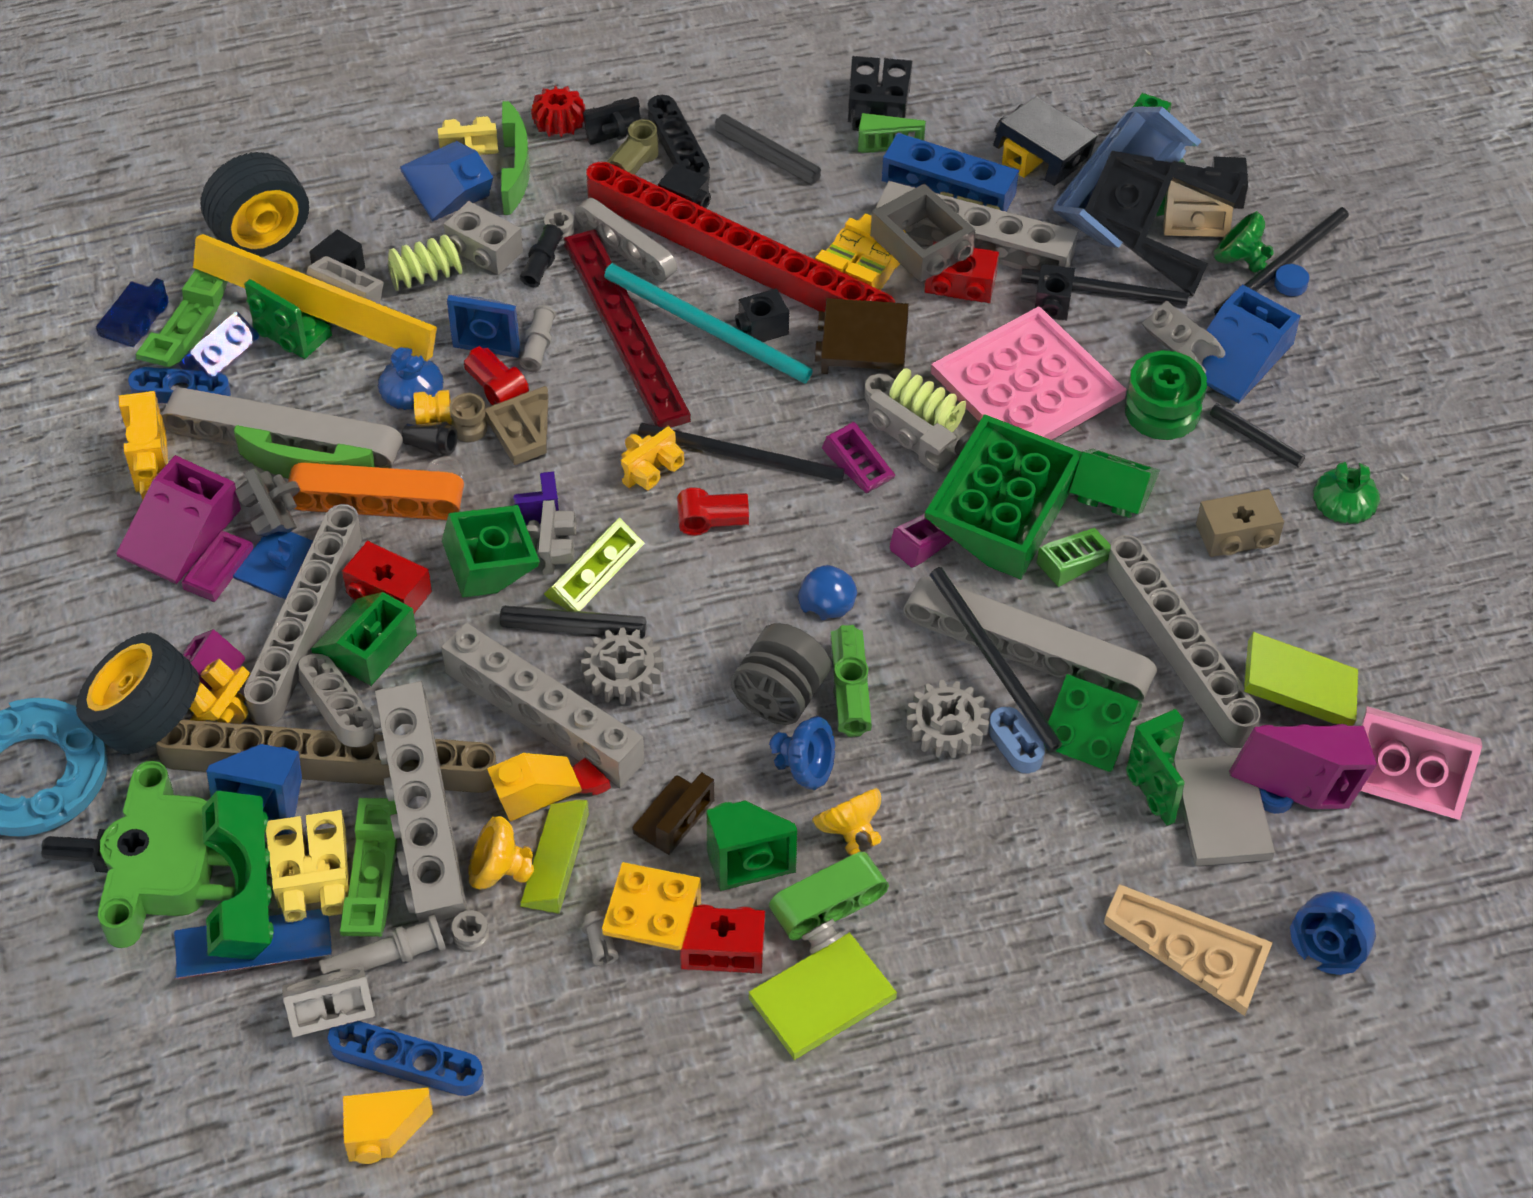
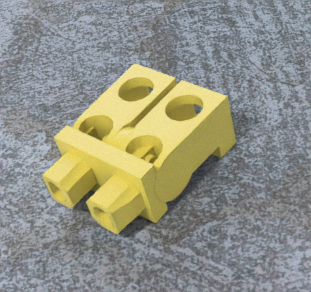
M342 810L306 815L309 855L306 853V835L301 816L271 820L267 823L266 836L270 854L273 892L278 908L282 909L285 921L288 923L302 921L306 918L305 904L321 902L323 915L334 916L343 913L344 899L348 897L349 873L346 850L347 836ZM324 823L335 826L334 828L315 830ZM285 829L295 832L294 834L275 836L279 831Z

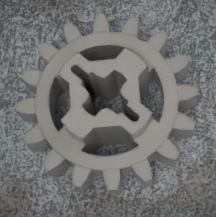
M620 628L619 635H613L610 630H606V639L601 640L594 637L592 639L593 648L585 647V659L581 660L585 686L592 685V694L594 696L604 692L605 702L609 703L613 697H619L620 704H625L626 697L630 696L636 702H639L642 691L651 695L653 693V684L660 685L661 672H664L660 646H653V638L651 636L645 637L643 640L640 639V630L636 629L632 635H626L625 628Z
M940 680L939 688L936 689L929 683L926 684L924 694L916 691L913 696V703H908L906 729L912 730V742L922 740L921 750L924 752L931 747L935 748V757H940L943 751H948L951 758H956V753L959 749L967 755L970 754L971 745L980 747L983 735L988 733L990 711L989 708L983 707L984 697L973 698L974 688L970 686L963 691L960 689L959 681H955L952 687H947L945 681Z

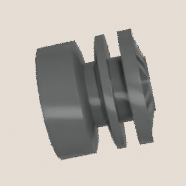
M773 623L765 626L751 647L750 653L745 656L730 679L731 688L737 699L757 716L774 724H793L798 721L810 703L812 694L816 693L830 672L831 660L817 640L803 630L788 624Z

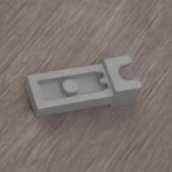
M1167 300L1141 323L1149 334L1170 351H1176L1194 359L1201 365L1205 373L1206 370L1202 366L1204 358L1214 355L1221 359L1225 356L1223 347L1212 334L1203 327H1199Z
M880 390L869 397L868 421L878 430H883L898 440L903 447L917 453L920 463L932 471L938 472L953 460L955 454L947 446L957 439L954 433L939 423L932 426Z

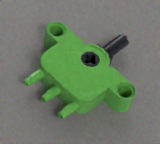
M146 761L134 769L123 809L124 817L114 821L107 829H99L97 839L48 836L42 841L41 854L44 859L92 862L96 872L107 873L98 909V919L108 943L113 947L127 948L134 945L142 934L146 914L167 916L189 915L197 911L204 904L205 900H228L233 898L235 893L233 887L210 884L214 865H230L217 851L203 844L202 807L207 801L194 796L174 795L167 769L162 763L157 761ZM125 920L121 924L114 925L118 921Z

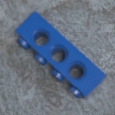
M897 133L883 156L882 181L886 183L891 181L914 188L925 184L934 193L947 192L954 194L953 198L956 199L957 196H962L983 202V206L992 204L1005 212L1016 195L1019 170L901 133Z

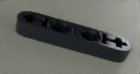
M668 95L652 97L647 104L648 119L656 125L657 136L673 166L677 164L690 170V166L693 165L696 173L710 179L709 162L676 101ZM678 128L681 131L678 133H668L665 130ZM686 148L690 149L692 152L688 154H679L676 151L679 149Z

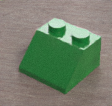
M1100 450L1082 451L1070 493L1078 495L1077 501L1097 507L1098 503L1101 502L1112 506V513L1132 518L1133 513L1140 514L1143 512L1160 470Z
M518 505L448 514L442 544L462 598L498 593L539 566L538 555Z
M746 800L736 803L725 802L706 810L707 853L720 891L796 873L798 830L795 823Z

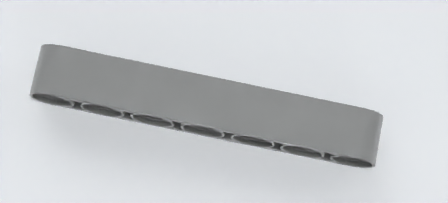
M187 388L175 389L161 414L165 429L171 433L236 446L234 428L236 425L270 431L272 443L331 454H334L338 443L372 449L375 467L392 468L403 440L402 435L396 429L387 425Z
M335 505L326 513L244 687V696L250 719L255 724L260 726L272 725L283 716L299 680L298 662L302 657L311 654V648L316 643L344 582L342 570L355 556L361 545L362 534L358 513L350 505Z
M1131 535L1116 537L1111 543L1107 563L1109 577L1222 740L1227 745L1242 748L1253 728L1258 727L1260 720L1258 705L1249 693L1244 692V686L1142 542Z
M931 577L920 578L903 608L906 617L917 625L978 647ZM955 586L1003 657L1063 680L1069 674L1138 700L1140 703L1143 702L1157 672L1156 665L1149 658Z

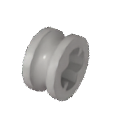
M555 209L546 214L544 218L545 225L552 224L562 230L563 237L560 242L564 241V237L574 234V219L569 211Z
M883 373L868 377L865 382L864 392L866 402L869 404V397L878 389H881L883 393L889 396L894 379Z
M466 910L454 918L451 930L454 943L460 950L474 952L486 945L489 939L488 922L484 915L474 910ZM467 926H476L477 933L473 931V936H464L463 929L468 931Z
M833 918L802 935L804 941L808 940L811 943V948L809 949L811 954L842 937L841 932H836L833 928L835 924Z

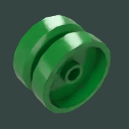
M1156 351L1147 353L1138 359L1130 372L1129 389L1127 390L1125 400V415L1130 425L1139 433L1160 440H1173L1184 437L1192 432L1200 421L1202 402L1204 401L1207 389V376L1203 368L1191 357L1176 351Z

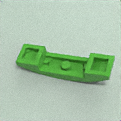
M502 101L504 147H515V168H502L503 214L511 215L521 202L528 186L530 163L528 139L523 120L509 101Z
M196 269L182 288L183 301L159 334L153 332L149 334L137 351L136 359L166 367L173 366L183 360L198 344L209 327L220 305L228 282Z
M236 425L234 428L239 454L253 465L274 475L281 474L283 478L289 479L291 468L298 463L375 467L372 449L338 443L334 454L272 443L270 431L239 425Z
M359 798L354 829L356 844L348 897L344 899L340 926L341 936L382 937L390 905L396 859L397 838L394 836L390 817L393 814H397L395 800L388 801V798Z

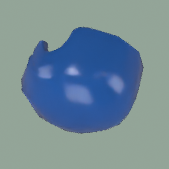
M823 565L814 568L803 579L797 598L804 613L812 611L818 614L821 620H826L828 618L843 617L854 606L858 592L856 584L849 574L835 566Z

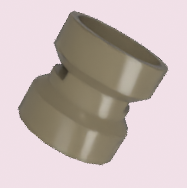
M463 393L457 395L450 403V414L453 419L452 426L457 430V439L464 442L478 441L487 432L485 402L477 394Z

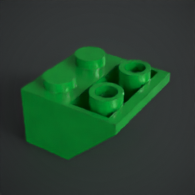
M384 592L357 598L314 644L311 651L313 654L328 656L336 667L372 686L417 636L413 608Z

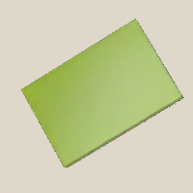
M1252 633L1248 639L1244 692L1333 724H1345L1347 726L1355 724L1357 720V668L1262 634Z
M850 932L749 991V1000L794 1060L894 1001L897 996L896 990Z

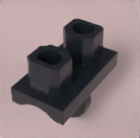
M636 96L628 99L623 98L614 101L612 104L584 110L582 114L588 143L593 145L612 138H617L618 140L626 138L630 124L634 121L642 120L639 110V99Z

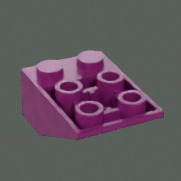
M175 455L153 479L116 552L117 557L177 584L202 556L220 531L224 530L241 510L239 498L235 492V482Z
M1302 724L1298 726L1275 727L1273 725H1262L1253 728L1230 768L1229 774L1231 777L1281 797L1291 798L1294 802L1311 809H1349L1377 766L1364 726H1347L1345 724L1310 726Z

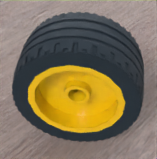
M264 152L245 153L222 164L209 177L200 197L202 215L217 240L260 257L275 253L291 243L301 232L304 224H306L310 209L307 194L291 169L278 157Z
M152 632L137 634L116 646L94 667L82 685L77 699L76 712L84 725L112 749L127 755L139 753L161 741L183 719L198 692L199 675L191 662L158 634Z

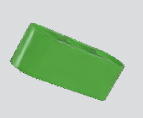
M858 852L778 892L771 899L769 908L789 939L794 941L802 939V935L832 918L836 922L874 903L886 893L889 884L868 853Z

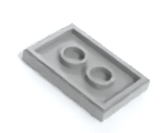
M1238 755L1174 760L1173 766L1185 783L1180 802L1195 866L1273 860L1275 851L1259 787L1231 777L1229 774V770Z

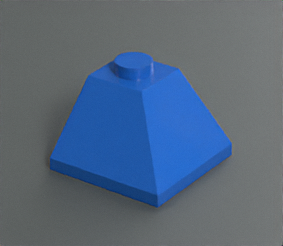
M458 141L400 166L401 172L432 222L459 210L468 201L475 203L488 197L493 182V176L478 152Z
M448 295L447 306L454 348L473 350L481 346L482 348H488L497 355L519 358L520 343L515 305L482 297Z
M260 744L208 766L206 772L210 797L216 791L262 796L263 812L267 813L268 821L295 817L302 781L299 751ZM281 830L276 836L292 834V830Z

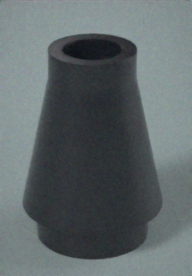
M447 422L406 424L402 431V441L405 445H411L442 457L445 454H452L457 445V430L454 426H449Z

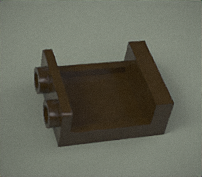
M826 298L825 311H819L818 332H823V341H816L815 362H821V374H828L829 366L890 370V377L895 380L905 367L909 303Z

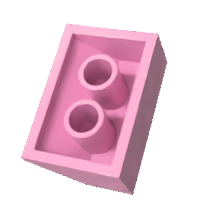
M1367 706L1361 726L1365 727L1377 766L1360 791L1460 820L1482 749L1481 739Z

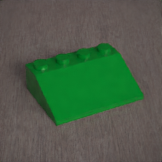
M984 414L926 509L924 517L988 567L1021 580L1070 494L1082 452Z

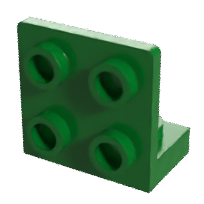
M251 279L244 283L247 303L252 318V327L261 337H268L278 343L285 351L293 352L306 359L332 336L330 325L310 314L302 312L296 305Z
M1067 674L1048 721V724L1062 743L1061 747L1055 752L1107 772H1112L1133 718H1138L1142 704L1138 700Z
M1173 709L1136 726L1126 766V773L1130 782L1136 787L1139 786L1147 797V803L1155 816H1160L1166 826L1175 823L1185 785L1184 780L1172 765L1184 719L1177 709Z

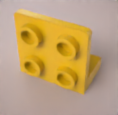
M622 862L603 922V935L680 950L684 942L693 907L701 905L700 877Z

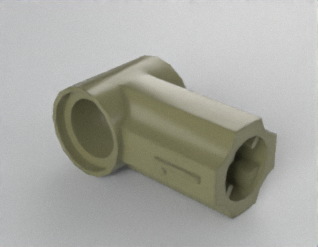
M646 119L637 120L630 124L628 128L629 136L609 158L607 163L635 175L644 163L651 162L657 158L659 154L657 127L652 121Z

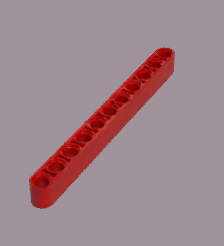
M595 162L586 170L588 198L597 200L615 214L771 289L777 288L779 293L817 311H825L826 298L895 303L891 295L615 165L607 162Z

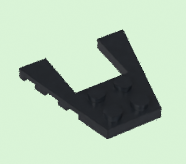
M1111 151L1085 211L1123 242L1122 244L1186 293H1189L1190 296H1194L1208 263L1147 237V234L1171 181L1233 207L1248 173H1233L1222 171L1221 168L1206 166V168L1186 165L1184 162H1166L1154 160L1153 157Z

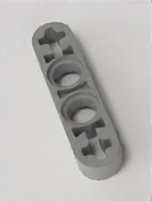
M588 198L575 208V216L585 230L595 229L602 242L654 279L664 281L677 271V263L667 249L597 200Z
M310 654L302 657L298 662L299 682L340 742L349 747H361L370 744L375 737L372 715L334 662L323 654Z

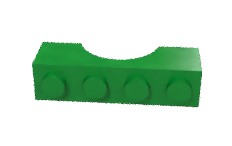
M216 791L202 807L203 844L214 849L224 857L230 865L235 878L233 898L222 901L206 917L208 956L255 960L272 942L274 929L272 922H269L268 914L272 891L270 885L267 884L266 876L270 854L268 848H265L264 837L268 817L267 813L263 812L262 796Z

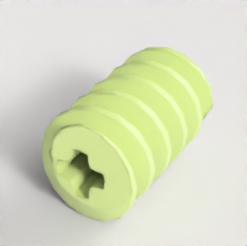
M447 235L440 236L439 245L434 238L428 239L427 248L420 241L415 242L414 253L408 245L402 246L401 256L394 248L389 249L388 269L396 291L399 290V281L401 280L407 288H411L412 277H416L418 282L423 285L425 274L427 273L433 281H437L438 270H441L445 277L449 278L450 268L453 266L459 274H462V266L457 249Z
M903 369L894 380L889 397L932 426L939 423L953 432L963 418L966 401H961L955 406L957 401L955 394L951 393L944 399V388L939 387L933 392V382L927 381L922 385V376L917 374L911 379V370Z

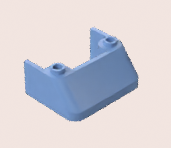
M1133 107L1122 116L1058 198L1053 210L1067 222L1100 244L1119 248L1123 242L1085 211L1111 151L1153 157L1154 160L1179 162L1186 153L1184 148L1186 146H1198L1201 140L1163 107Z

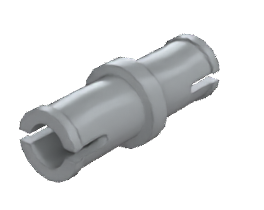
M539 305L534 309L531 326L524 335V342L526 344L519 364L523 369L530 372L539 371L542 366L545 349L550 346L552 340L550 330L556 313L554 309L546 305Z

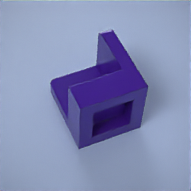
M554 471L540 473L541 491L515 494L513 496L514 505L519 506L526 525L532 520L541 524L543 501L554 500L556 511H559Z

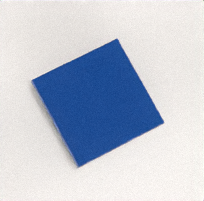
M277 531L271 535L263 536L235 572L233 578L286 600L313 540L293 532Z

